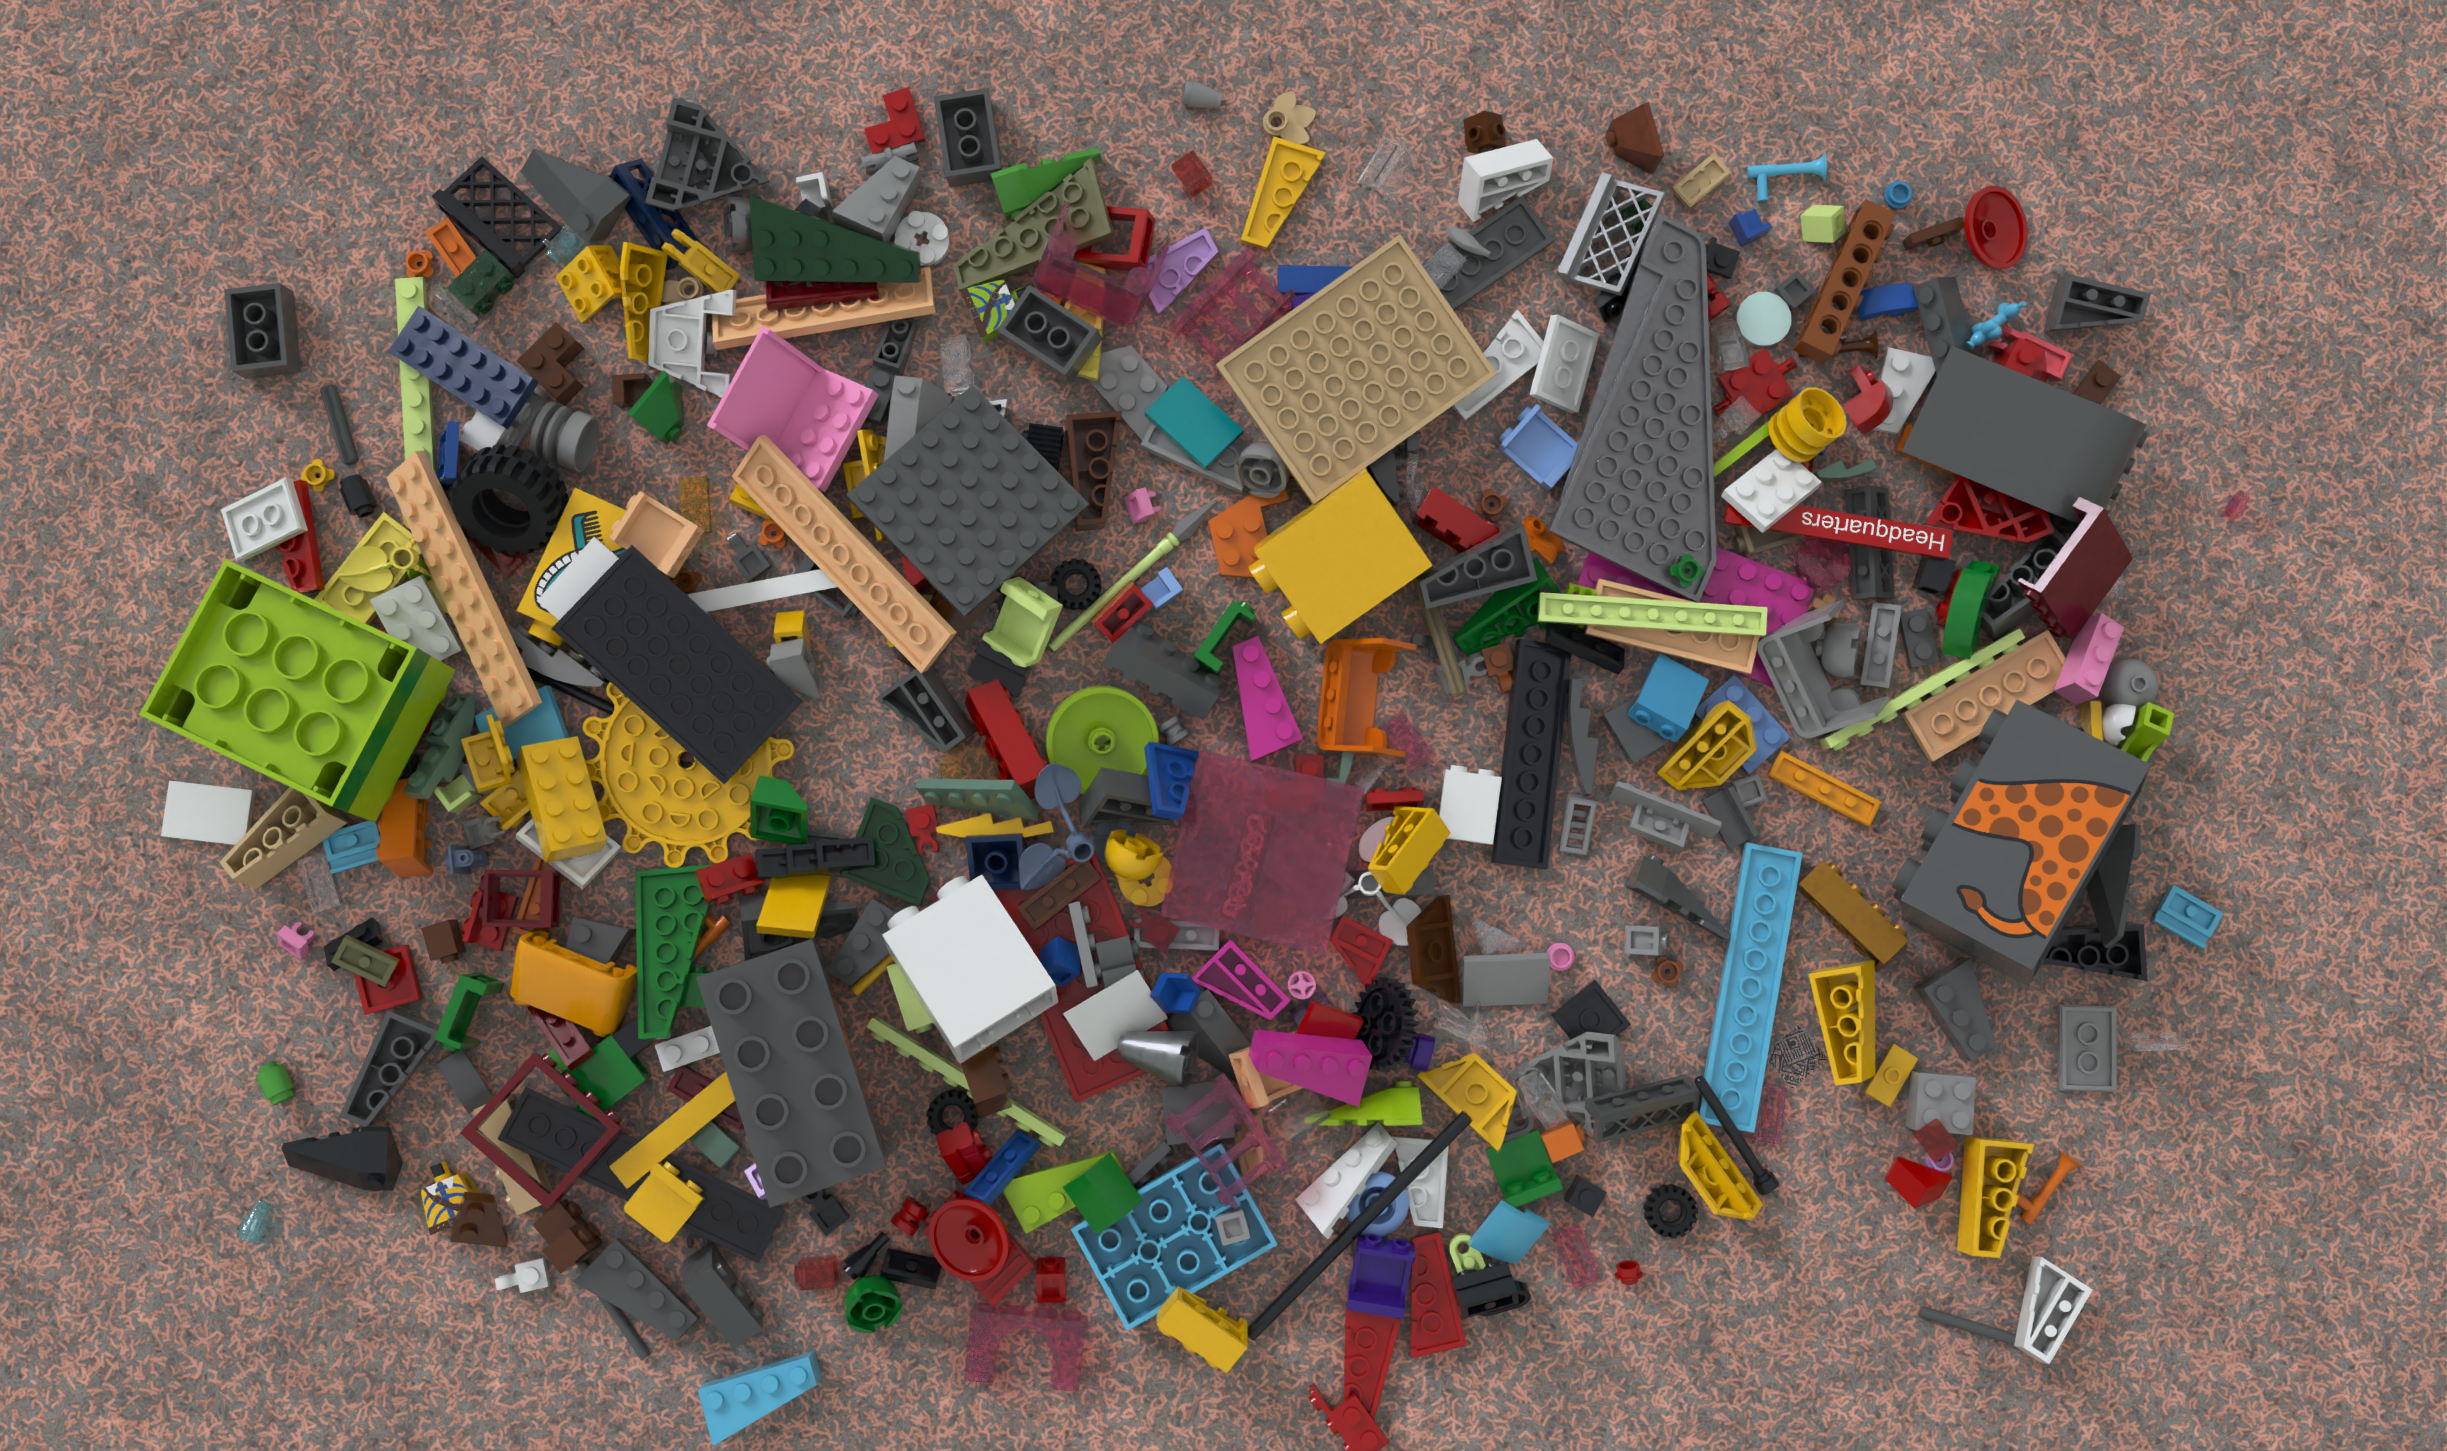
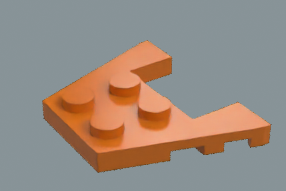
M1286 488L1280 491L1278 496L1272 498H1262L1250 494L1208 521L1221 576L1254 578L1248 568L1259 559L1254 553V546L1267 537L1261 508L1288 502Z

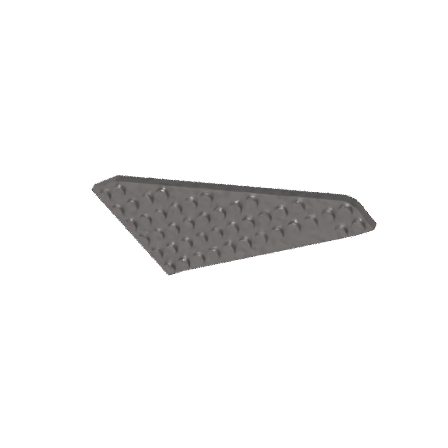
M1660 213L1657 215L1646 240L1558 506L1547 528V532L1689 601L1699 603L1717 562L1706 247L1697 231ZM1684 554L1692 555L1693 559L1703 568V575L1692 581V585L1688 588L1681 587L1679 579L1670 573L1671 565L1680 562ZM1685 568L1684 572L1687 574L1689 570Z

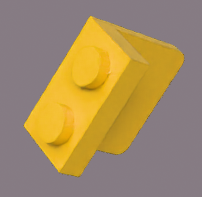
M492 714L486 715L488 732L461 739L478 793L511 784L510 773L515 772L509 746L506 745L500 720L494 721Z
M657 1162L650 1170L651 1174L625 1204L624 1211L661 1241L667 1243L677 1234L705 1197L700 1194L703 1189L689 1179L686 1183L679 1178L678 1174L680 1171L669 1162H666L664 1165Z

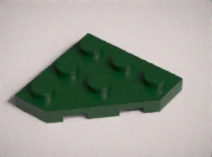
M871 797L856 838L873 837L875 866L842 871L841 877L921 906L931 878L917 851L899 807Z

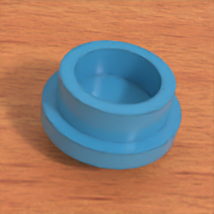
M1902 181L1890 183L1884 191V200L1893 209L1906 207L1912 199L1910 186Z

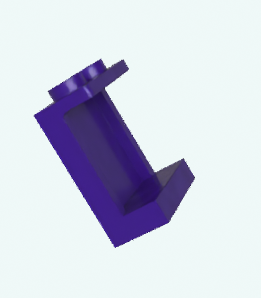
M1375 1234L1359 1235L1357 1237L1347 1291V1310L1403 1319L1411 1266L1415 1260V1244L1409 1243L1404 1239H1383Z

